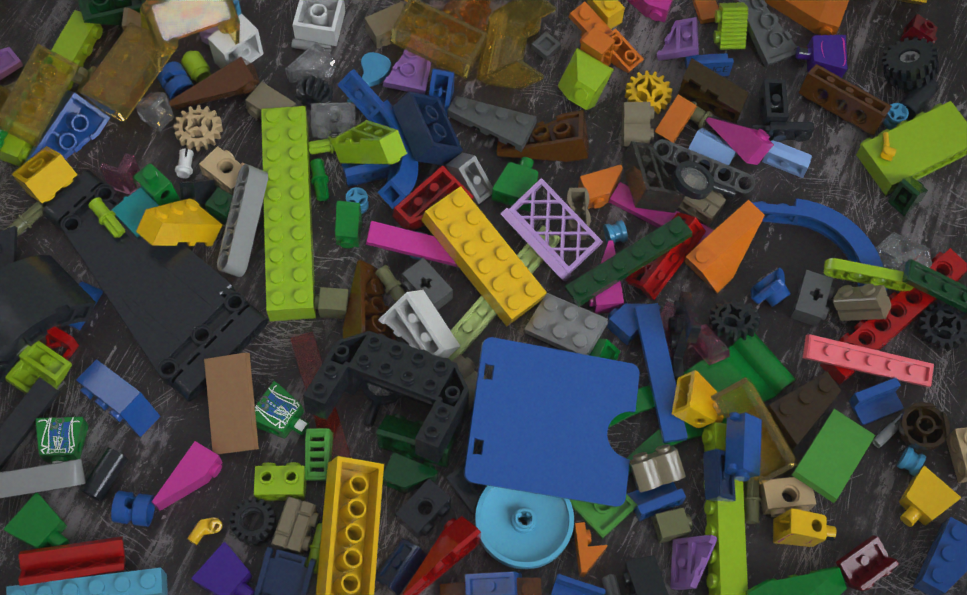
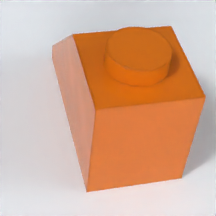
M622 165L580 176L578 188H586L588 190V209L593 207L601 208L609 202L621 178Z

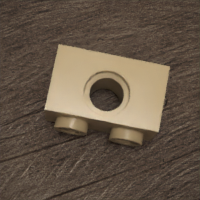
M217 146L199 163L201 172L207 179H215V185L231 195L234 194L239 170L245 163L242 162L240 164L235 160L231 152L228 150L223 151ZM226 170H232L229 173H224Z
M795 477L762 480L759 485L763 515L771 514V517H778L791 508L810 512L816 505L814 490ZM782 493L789 494L792 502L785 501Z

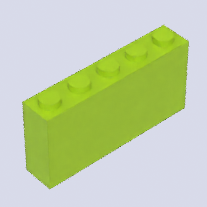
M951 101L943 105L939 103L927 113L920 112L908 122L904 120L892 130L886 129L873 139H865L861 142L856 156L886 196L895 191L903 178L912 176L915 180H918L966 156L967 121ZM884 132L889 133V147L897 149L892 161L880 157L884 144Z

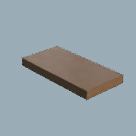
M250 353L204 359L212 451L218 455L259 449Z

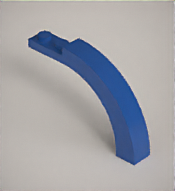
M353 69L338 83V86L369 121L397 129L407 152L406 155L400 158L399 162L389 164L390 169L387 182L377 192L393 209L414 188L418 176V161H415L412 156V151L407 140L404 138V133L396 119L392 104L388 100L383 102Z
M796 199L793 206L784 203L776 205L767 204L763 201L752 202L765 215L762 222L792 224L812 229L834 242L849 261L884 268L876 248L866 234L850 219L832 208L802 199ZM857 282L858 287H861V286L866 285V284L858 283V282Z

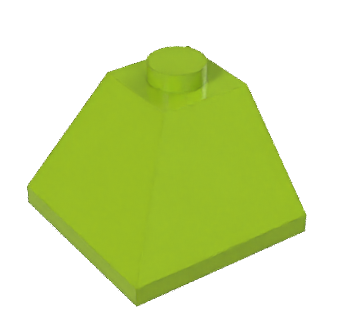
M576 48L558 87L567 99L588 110L595 107L614 69L581 49Z

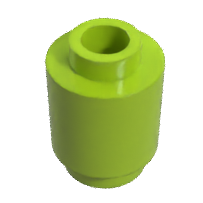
M188 51L183 55L181 64L192 80L199 83L211 75L210 67L199 51Z

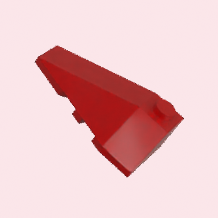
M463 516L457 520L455 518L449 520L443 527L445 530L438 537L402 595H419L480 545L481 531Z

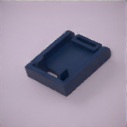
M268 546L254 595H308L317 560L311 558L309 566L306 567L307 557L277 549L274 558L272 557L274 548Z

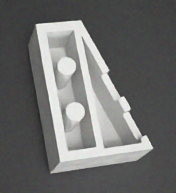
M424 290L406 292L378 319L382 324H387L392 328L396 336L405 339L409 346L426 350L441 358H448L460 347V344Z

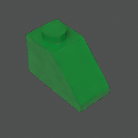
M337 201L336 243L343 248L359 247L363 225L360 203Z

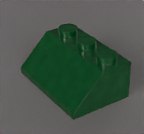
M386 414L376 432L378 448L398 454L406 453L415 459L446 468L454 448L456 434L452 436L439 463L416 455L415 438L424 423L423 421L417 420L412 422L399 414H393V416Z

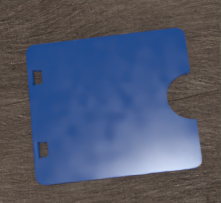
M487 338L483 341L480 352L463 472L465 479L474 484L612 507L621 506L626 499L630 459L618 455L612 449L608 441L607 431L614 417L625 412L634 413L636 410L640 374L638 367L635 364L500 338ZM485 365L493 366L491 379H484ZM475 439L483 441L481 455L473 454Z

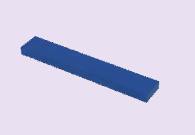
M658 303L635 306L634 312L662 442L670 443L687 440L685 422L672 415L676 382Z

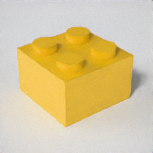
M46 146L11 175L28 195L40 203L52 200L56 192L62 187L69 186L73 182V178L77 176V173L60 153Z

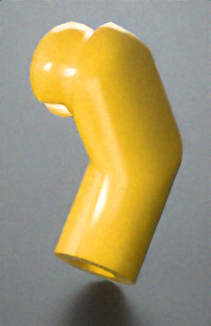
M214 517L201 519L187 540L198 545L204 535L215 534L222 530L223 524L221 520Z

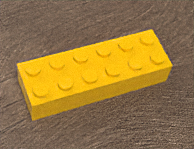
M461 186L425 211L422 222L506 327L545 297L547 294L545 289Z
M337 456L328 463L316 595H374L384 464Z

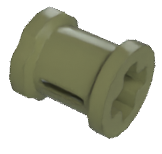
M697 106L690 120L697 123L701 129L706 126V119L708 117L711 118L712 113L710 111L706 112Z

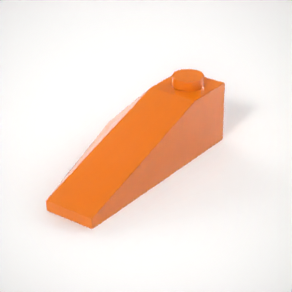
M765 0V2L815 34L836 35L849 0Z
M750 200L746 201L686 256L685 264L717 294L733 279L765 215Z

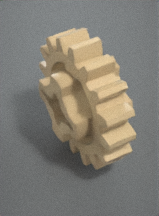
M197 105L196 110H193L190 106L189 112L181 111L182 118L176 117L177 124L174 125L177 140L180 141L181 146L187 145V148L190 150L194 146L197 151H200V147L204 146L208 150V144L215 146V139H221L220 132H223L221 118L217 116L215 110L210 112L208 106L204 110L201 109L200 105Z

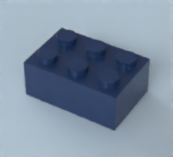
M409 91L392 107L415 161L446 166L463 151L438 97Z

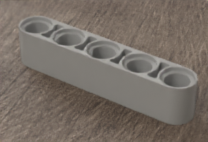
M248 164L243 165L238 173L217 260V269L219 271L237 277H242L247 270L268 182V173Z
M82 459L0 472V498L85 484Z

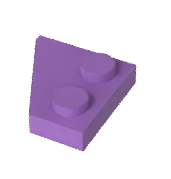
M697 17L676 20L671 28V32L664 40L665 45L663 49L657 52L658 61L699 55Z
M704 535L673 539L671 589L686 590L697 588L717 542V537Z

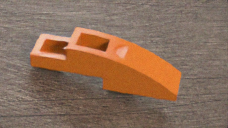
M585 1L569 14L568 17L582 31L581 37L585 32L589 33L593 27H596L615 40L611 63L616 67L629 73L644 60L616 28L612 31Z

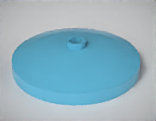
M487 486L481 494L476 507L475 526L481 531L480 542L495 560L512 568L534 569L549 564L564 551L572 536L574 512L570 499ZM525 520L527 525H522V522L519 521Z

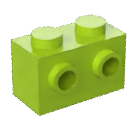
M296 462L287 463L286 466H276L275 463H263L262 466H255L254 496L257 500L263 499L265 501H286L287 497L306 501L305 466H301L300 463Z

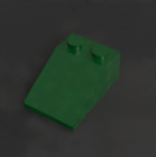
M78 0L84 23L122 26L124 8H130L150 18L146 0Z

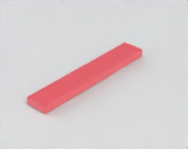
M811 334L805 337L804 359L889 379L897 377L898 381L931 387L934 368L932 363Z

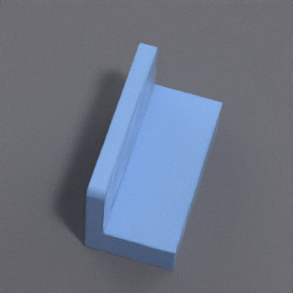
M704 128L697 131L688 148L726 165H730L732 159L737 155L723 138ZM702 160V161H700V162H702V163H704V164H706V165H708V166L710 167L709 161H707V160ZM723 168L719 172L724 174L727 168Z
M771 140L774 146L764 156L762 162L803 178L811 162L812 155Z

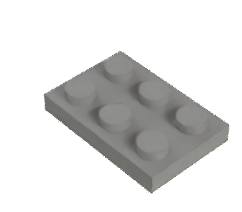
M547 293L525 327V333L564 351L590 355L606 328L608 319Z

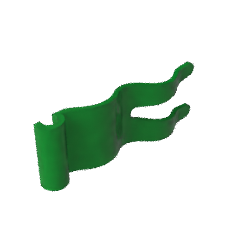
M755 332L753 337L747 335L746 340L740 337L733 346L707 357L684 372L685 375L694 370L698 371L719 393L718 410L724 414V419L721 422L727 424V417H729L731 412L745 413L775 398L789 384L791 386L796 381V378ZM651 386L638 389L634 413L625 412L617 415L612 419L609 427L635 414L655 409ZM685 422L687 440L701 437L704 428L709 425L696 428ZM659 429L626 459L632 460L633 456L638 453L647 452V454H651L659 446L669 444L671 447L683 441L663 443Z

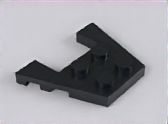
M683 291L680 293L679 300H675L673 306L674 315L673 317L670 316L668 321V330H671L669 341L670 360L676 385L678 377L684 375L683 356L687 344L696 343L701 331V324L695 323L698 320L697 313H692L691 310L695 308L691 293Z

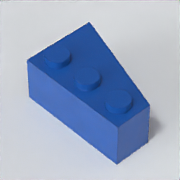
M97 359L76 379L82 386L80 391L88 399H96L94 402L102 410H109V414L119 423L122 421L139 437L160 417L140 391Z
M952 517L941 524L913 585L914 588L927 595L945 594L967 572V525Z

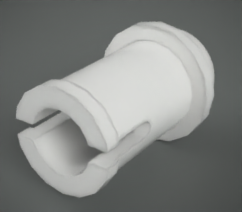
M186 149L179 151L178 165L175 167V172L180 178H189L193 173L191 165L194 153L190 149H188L187 157H185Z

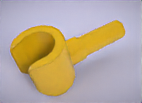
M884 132V144L880 157L892 161L897 149L889 147V133Z

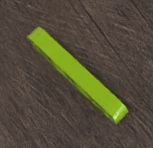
M836 258L825 260L823 273L828 277L863 284H873L874 286L884 285L885 288L898 291H910L914 288L902 282L904 271Z

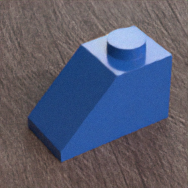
M624 304L620 309L616 307L608 315L607 328L623 343L628 345L639 334L634 308L635 306L648 304Z

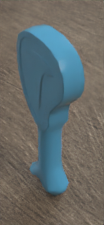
M369 52L362 57L361 68L364 73L362 79L369 87L380 84L389 75L392 66L389 58L374 52ZM348 98V105L355 106V104Z

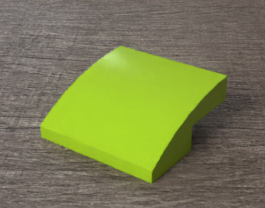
M37 341L31 347L28 345L19 355L21 360L10 370L5 379L25 394L28 393L39 377L57 389L69 372L72 363L40 341Z

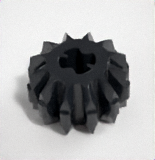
M313 75L311 77L304 76L296 87V98L309 108L313 107L316 110L319 108L325 109L332 101L333 87L328 84V81H323L321 78H316Z

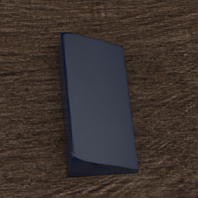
M713 449L704 452L705 499L710 501H736L734 476L725 473V451Z
M402 538L376 574L375 580L394 594L400 595L427 555L419 546Z

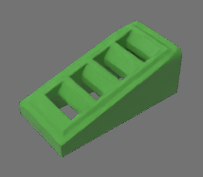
M306 429V481H326L328 463L332 460L333 432L330 429ZM314 438H324V441H314ZM314 448H324V451H314ZM313 458H324V461H313ZM312 468H324V472H312Z

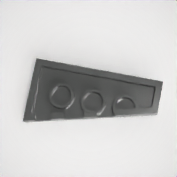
M734 0L735 3L743 2L748 6L747 30L765 67L796 56L798 46L791 40L792 36L788 30L785 31L778 23L779 19L775 13L772 14L768 10L765 0Z
M455 96L448 108L449 117L469 127L475 126L480 129L481 133L487 136L492 134L498 137V141L504 144L510 143L520 152L523 151L537 123V116Z

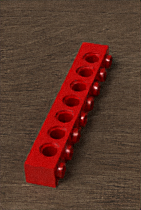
M951 248L944 254L939 252L931 260L933 264L929 266V268L955 281L960 280L967 272V263ZM916 288L910 291H901L898 294L893 292L889 296L891 309L886 319L861 320L854 327L856 331L853 334L846 333L839 341L879 351L917 318L923 310H926L928 305L934 303L937 298ZM906 298L911 299L913 303L908 302ZM891 312L896 313L898 317L893 316ZM875 325L880 326L883 331L876 329ZM859 339H863L867 345L862 344ZM820 364L839 385L856 372L855 370L834 365Z

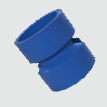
M169 62L157 71L156 78L165 89V93L170 100L194 86L179 62Z
M117 491L112 504V521L121 524H128L132 521L135 526L149 527L155 510V506L152 503L155 498L154 495L139 493L135 496L133 492Z

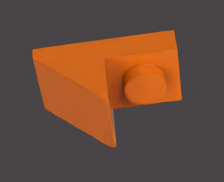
M585 522L575 523L573 528L579 578L586 576L608 546L588 547L591 544L590 529L586 530Z

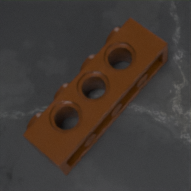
M817 64L809 71L798 92L807 100L817 103L825 110L833 112L843 120L856 125L862 131L873 136L881 127L892 107Z

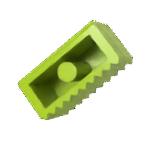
M719 3V10H715V22L718 23V30L714 31L713 39L720 50L746 48L748 6L745 3Z

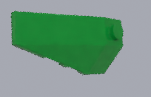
M835 566L814 570L809 574L800 576L793 574L788 575V578L779 580L775 578L767 579L747 590L746 594L841 595L847 587L840 568Z

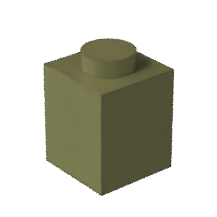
M321 287L320 295L315 297V309H318L320 317L345 319L350 297L349 290Z
M684 508L655 514L652 520L659 544L673 541V539L688 537L693 528L691 517L685 513Z

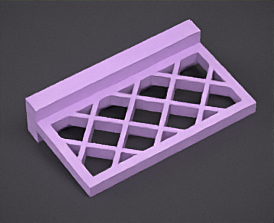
M542 178L511 208H506L501 213L505 220L564 281L571 276L570 273L603 243ZM543 186L547 190V200H535L536 191ZM523 204H531V216H521L517 210ZM535 204H547L546 216H535ZM551 204L562 205V216H550ZM534 220H546V231L536 232L534 230ZM550 220H562L561 232H549ZM566 220H576L578 222L577 232H565ZM581 226H582L587 232H581ZM549 235H561V248H551L549 246ZM565 235H577L576 248H564ZM581 235H590L595 240L589 248H580ZM564 251H576V260L570 266L564 261Z

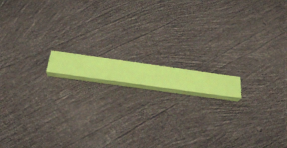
M543 225L537 232H545L546 227ZM549 235V246L555 248L561 238L558 235ZM528 243L517 254L531 273L544 261ZM482 295L451 329L452 334L460 344V347L448 357L451 361L458 355H462L497 315Z

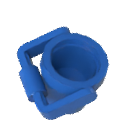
M778 268L751 288V299L756 304L766 300L771 307L777 305L791 294L785 284V274L781 268Z

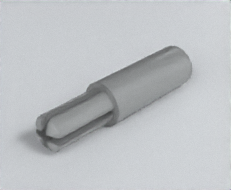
M294 38L292 40V48L315 52H331V45Z
M902 414L892 423H889L872 440L874 446L880 448L898 431V424Z

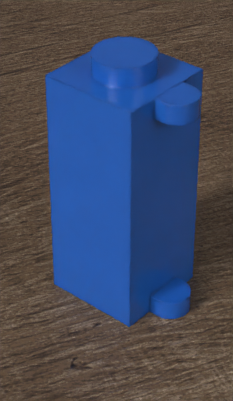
M731 412L729 417H727L725 473L734 476L735 480L748 481L751 477L760 476L762 419L746 412L741 414Z

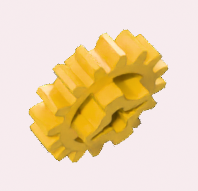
M648 70L645 71V75L638 72L636 78L632 76L630 82L627 83L625 98H628L627 102H650V106H654V111L660 114L661 108L666 110L668 103L671 101L672 88H669L670 82H664L663 75L657 77V72H654L653 75H649Z

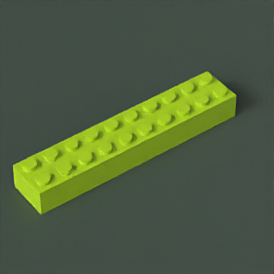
M306 106L261 109L263 171L268 173V182L264 194L266 311L270 321L316 318L308 149L309 134Z

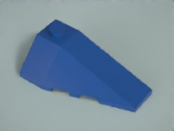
M67 90L54 108L25 163L46 146L60 153L64 159H67L74 152L82 149V146L90 140L95 139L111 117L75 92Z

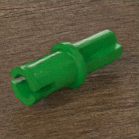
M314 159L310 162L312 170L311 182L315 186L317 200L327 201L329 197L327 186L329 178L325 174L324 161L322 159Z

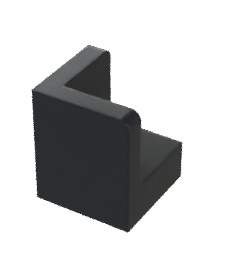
M215 179L179 182L181 200L191 198L197 201L199 205L206 204L216 191Z

